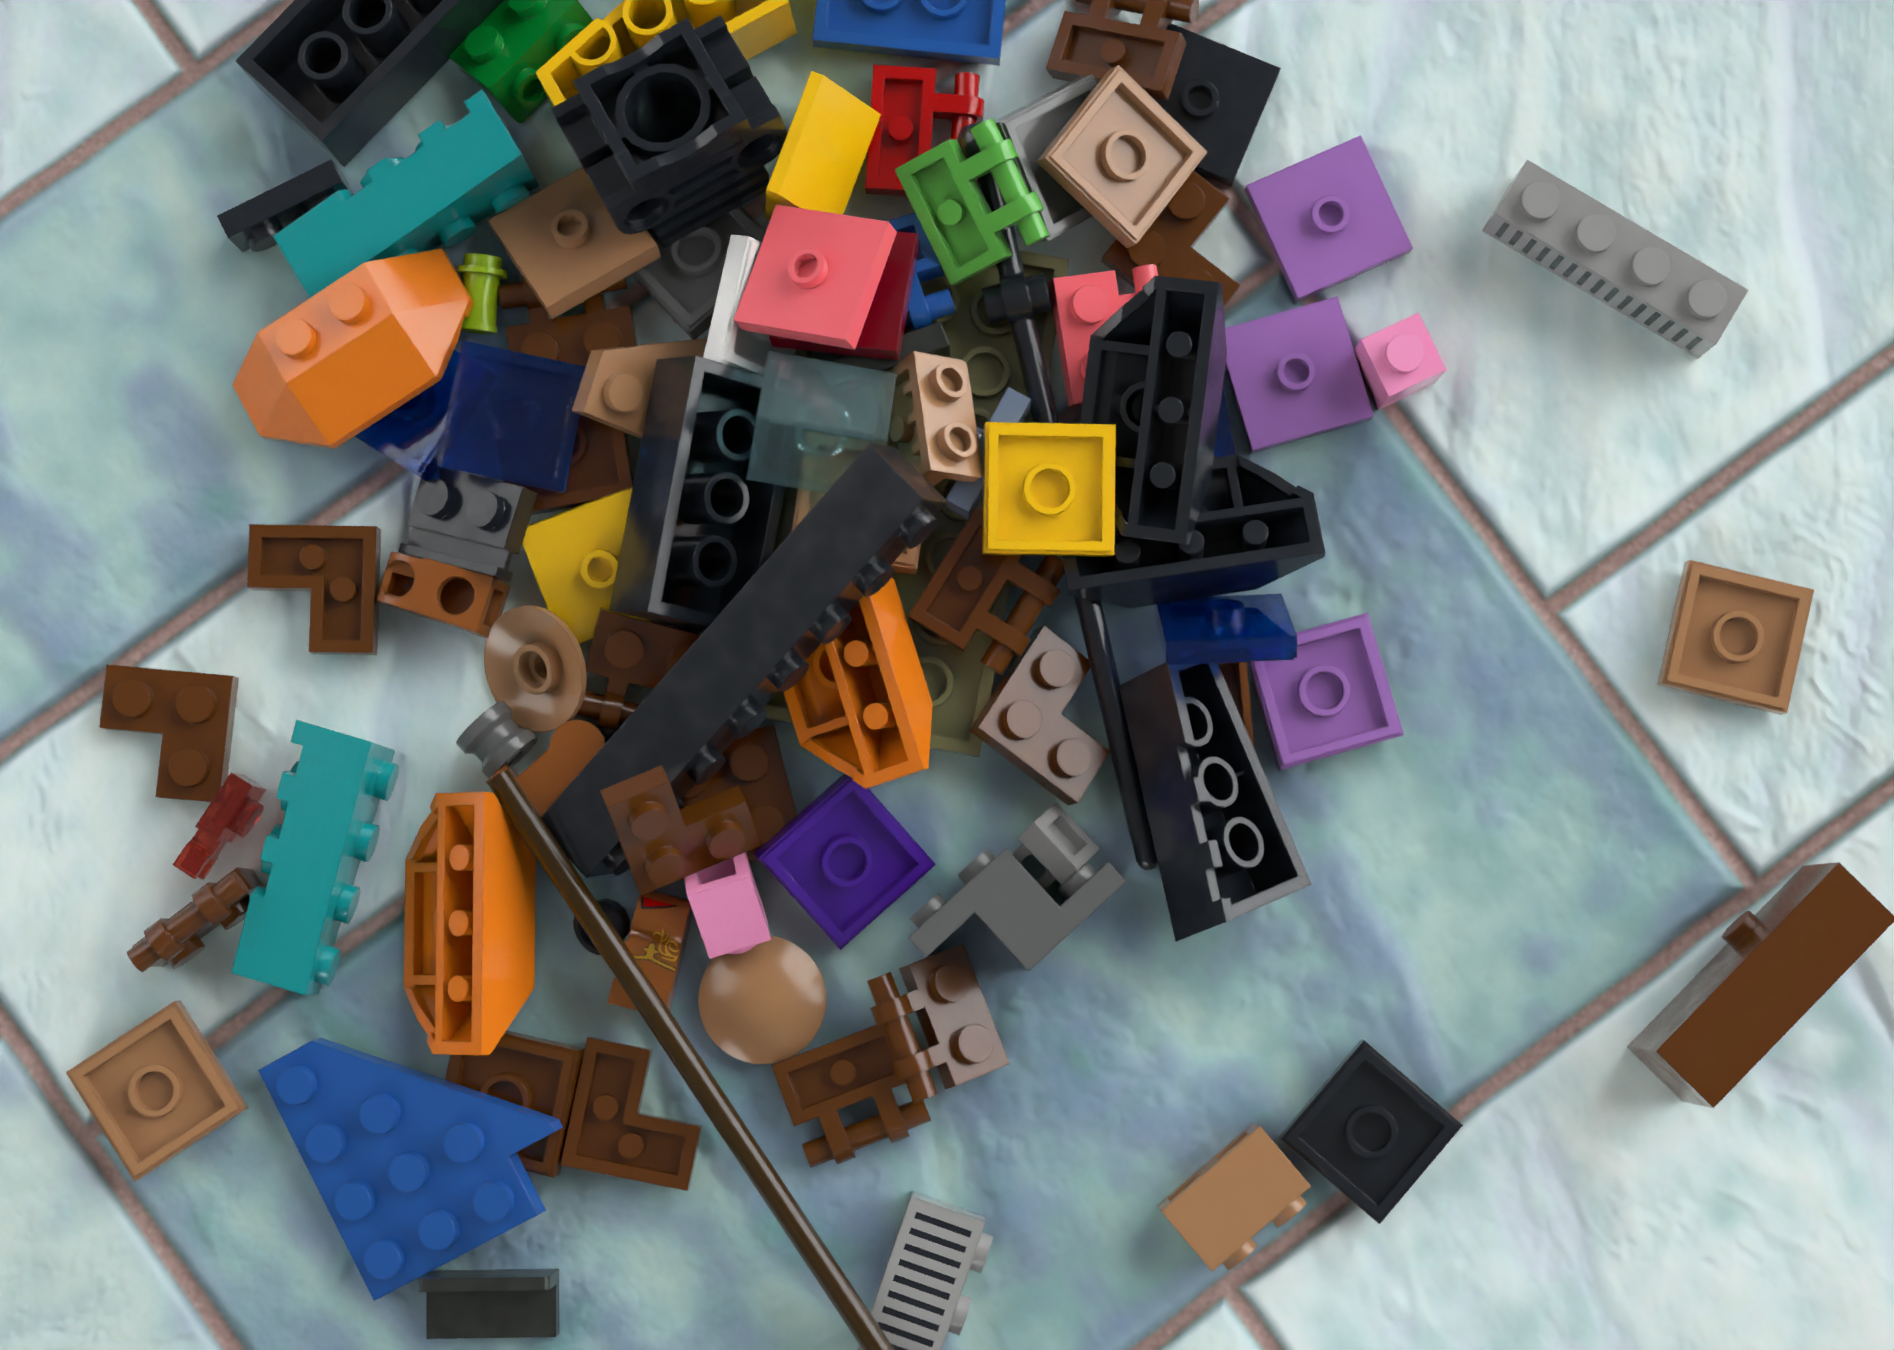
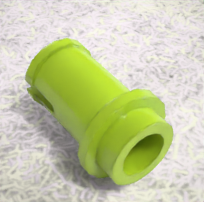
M466 253L464 254L463 265L457 266L456 271L462 275V282L474 301L468 318L464 317L461 328L462 332L487 335L497 334L498 287L500 279L507 278V271L501 269V257Z

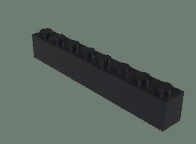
M868 444L541 816L568 859L585 878L612 873L618 876L629 870L600 790L662 765L670 781L679 809L684 808L685 804L681 799L695 784L705 783L721 769L726 761L722 753L736 738L746 737L763 722L767 716L764 706L778 691L784 692L790 689L806 674L809 669V664L806 660L821 643L826 645L843 633L852 620L848 613L863 596H872L886 585L895 571L891 565L907 547L912 549L921 544L934 531L938 524V520L934 516L948 501L895 447Z

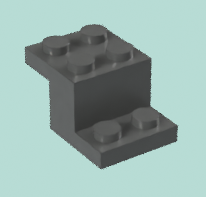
M986 848L958 874V877L965 884L958 893L948 902L940 893H937L910 918L918 929L909 939L925 957H928L975 914L1026 971H1030L1127 881L1109 862L1102 865L1097 871L1088 862L1058 889L1065 898L1058 905L1007 848L997 857Z

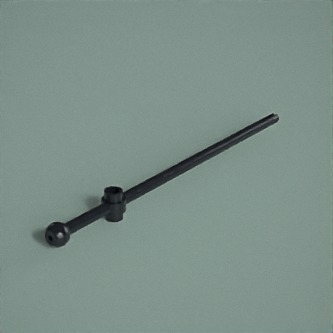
M981 122L967 125L959 132L957 141L966 159L981 152L970 131L971 128ZM991 172L977 179L992 212L1006 205ZM1012 226L1004 230L1002 234L1013 255L996 264L1000 284L982 288L984 302L991 325L1006 321L1010 323L1027 397L1031 399L1030 410L1033 423H1060L1035 314L1053 310L1045 273L1026 277L1015 229ZM1074 596L1136 862L1144 870H1152L1156 868L1158 861L1119 690V685L1121 684L1102 602Z

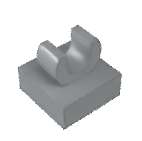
M1056 802L1018 837L1023 844L1014 852L1013 856L1019 863L1029 855H1034L1046 868V872L1037 882L1044 889L1049 887L1055 880L1063 885L1100 848Z

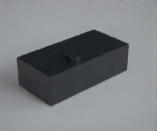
M294 0L238 57L236 63L265 95L345 167L450 59L449 56L466 40L467 36L504 0Z
M696 355L657 359L609 611L703 633L773 554L803 396V387Z

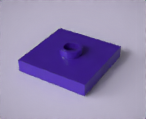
M846 774L839 777L754 853L759 861L840 950L936 865L869 788H863Z

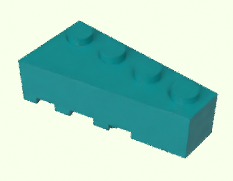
M483 89L464 101L470 113L457 123L445 126L442 121L437 120L420 132L418 137L421 142L410 156L392 159L385 157L366 170L367 173L360 181L363 189L354 195L347 189L338 190L273 236L309 298L364 262L429 251L441 244L445 248L455 246L475 233L477 230L475 224L495 212L500 214L531 196L529 192L537 188L539 184Z
M296 719L291 742L303 746L301 756L290 772L284 771L282 773L276 798L281 799V810L286 812L283 824L277 823L271 833L266 836L260 860L261 872L269 875L267 887L258 885L251 893L231 973L299 994L315 995L319 994L322 984L329 986L336 974L341 949L334 947L341 922L349 924L356 911L360 897V887L354 886L353 883L360 861L369 862L376 848L380 827L372 823L380 799L388 801L392 795L398 777L399 765L392 763L395 754L393 749Z

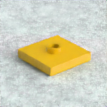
M985 422L982 554L1113 556L1115 545L1116 424Z
M633 486L534 522L527 527L522 545L549 611L556 614L566 623L579 644L593 638L600 607L610 609Z

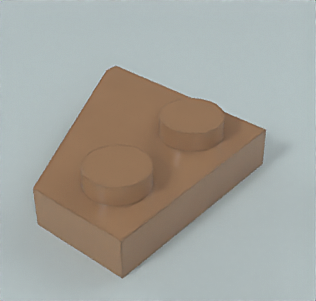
M708 337L675 342L640 344V346L591 350L572 411L642 439L657 359L695 355L703 357Z

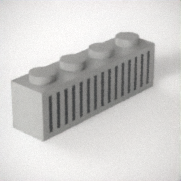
M1529 160L1524 163L1513 178L1482 230L1696 358H1700L1718 343L1748 292V289Z
M912 1191L870 1312L895 1350H942L948 1332L960 1335L972 1301L971 1297L962 1295L961 1292L969 1269L978 1273L982 1272L993 1240L992 1235L982 1232L986 1223L985 1216ZM859 1345L857 1350H863V1349H862L861 1346Z

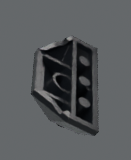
M1155 275L1142 287L1143 289L1125 303L1090 336L1080 424H1116L1115 525L1122 536L1189 544L1211 481L1227 356L1222 283Z
M1238 454L1214 457L1211 481L1189 544L1122 536L1115 525L1113 556H1062L1068 595L1127 608H1136L1256 590L1325 557L1326 552L1314 493L1299 485L1295 487L1264 467Z

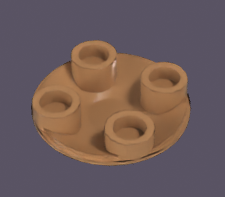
M771 936L770 941L757 944L747 952L714 957L703 974L698 995L700 1017L706 1032L713 1042L728 1055L752 1064L777 1063L802 1051L818 1033L825 1016L827 1002L823 975L814 960L796 944L775 936Z

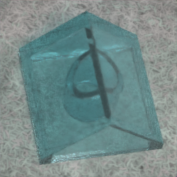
M768 351L747 480L826 493L869 443L887 445L897 373Z

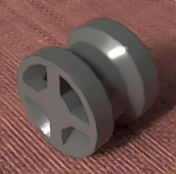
M499 701L471 723L460 735L456 744L465 754H475L482 762L483 774L489 779L504 765L509 767L516 765L536 744L538 737L529 728H520L512 720V709L504 701Z

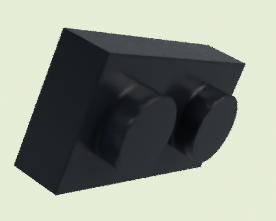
M331 159L217 215L228 239L242 252L250 248L254 252H259L277 245L273 237L275 234L338 190L347 189L352 195L354 194L345 176Z

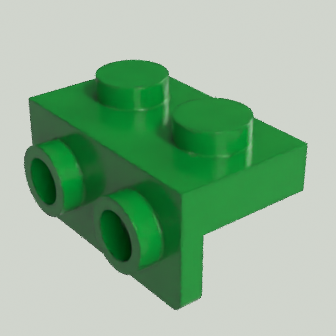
M504 0L467 36L466 40L449 58L466 76L494 97L511 118L517 123H522L547 98L535 72L586 28L593 19L578 0Z

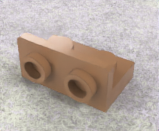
M913 351L897 363L896 366L871 383L879 445L895 447L932 486H935L943 479L973 483L983 476L968 366L965 361Z

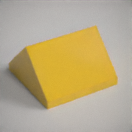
M811 71L766 189L765 219H771L776 205L843 215L881 114L826 76Z

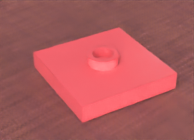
M776 205L733 321L743 331L855 350L897 231L888 221Z

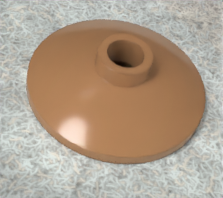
M525 605L503 613L492 625L489 631V638L486 639L484 667L490 691L497 703L504 701L512 709V720L517 725L529 728L535 732L555 730L576 716L584 700L587 674L580 645L566 623L556 614L545 608Z

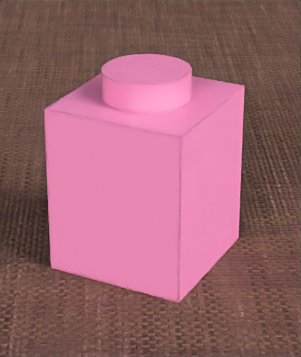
M1419 313L1361 339L1354 349L1361 375L1378 410L1435 384L1447 370Z
M746 852L684 877L687 897L709 959L724 954H741L751 950L757 944L771 940L765 907Z

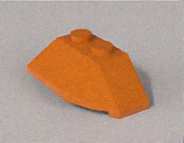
M441 248L364 262L257 332L232 385L257 432L264 439L284 440L298 444L336 449L442 379L458 342L464 317L468 318L474 301L446 252Z
M892 577L878 592L869 597L863 596L848 613L852 617L848 627L832 642L826 645L821 643L806 660L809 664L806 674L793 687L784 691L799 745L832 767L852 777L854 782L865 789L929 769L933 703L900 596Z
M493 792L436 793L430 805L432 812L421 825L405 859L404 990L418 1022L428 1034L426 1041L432 1054L490 1055L535 987L536 858Z

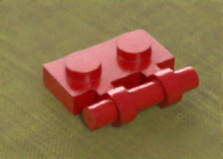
M873 64L871 108L880 113L881 116L867 152L866 194L907 196L894 169L932 149L933 118L952 121L951 139H957L963 127L983 121L985 101L979 97L980 76L971 72L956 73L954 94L935 93L936 68Z

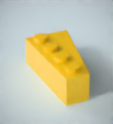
M624 0L604 19L596 18L535 73L551 106L554 107L578 94L573 83L574 80L601 65L614 62L632 54L650 42L656 35L686 18L693 29H696L721 15L746 61L795 35L797 31L788 0Z

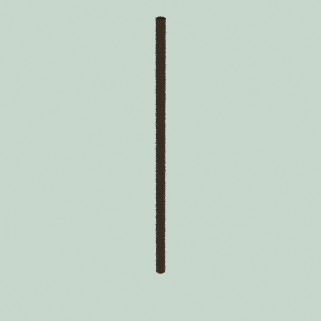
M506 769L487 782L488 786L863 1350H895L511 771Z

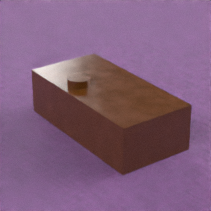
M1840 862L1802 866L1755 915L1751 911H1746L1725 930L1722 938L1727 944L1647 1025L1627 1048L1682 1102L1714 1108L1894 922V915Z

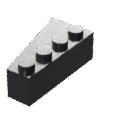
M1211 646L1169 660L1119 685L1175 942L1230 921L1312 885Z

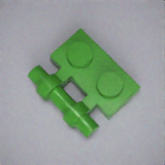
M993 118L983 121L970 129L981 151L966 159L957 139H950L894 169L950 285L960 284L1012 256L1013 254L1002 232L1014 225H1017L1027 247L1050 236L1039 214L1044 210V207L1036 191L1029 193L1014 162L1019 157L1011 139H1003ZM990 172L1006 205L993 212L977 182V179Z

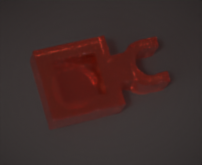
M231 772L196 824L197 832L183 848L173 866L193 879L199 877L204 880L218 859L227 842L232 843L236 835L241 838L245 837L255 826L264 810V806L259 803V800L267 789L245 775Z

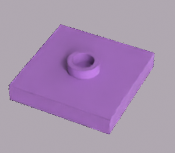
M1361 135L1246 185L1244 190L1296 303L1409 254L1413 249Z
M1338 296L1225 328L1227 346L1225 371L1250 454L1365 422L1373 418L1372 408Z
M1368 612L1244 648L1279 771L1404 735Z

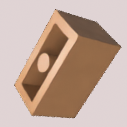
M1253 1122L1160 1202L1157 1207L1212 1272L1221 1264L1227 1270H1230L1254 1251L1257 1244L1252 1237L1269 1222L1272 1221L1278 1228L1292 1219L1306 1205L1307 1202L1301 1195L1311 1185L1262 1127Z

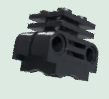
M721 15L696 29H693L687 18L656 35L650 42L632 54L614 62L601 65L574 80L573 83L578 94L551 108L560 129L618 230L624 234H635L652 228L663 248L766 192L770 178L765 165L780 154L787 136L780 113L770 101L757 77L753 76L748 62L731 36Z

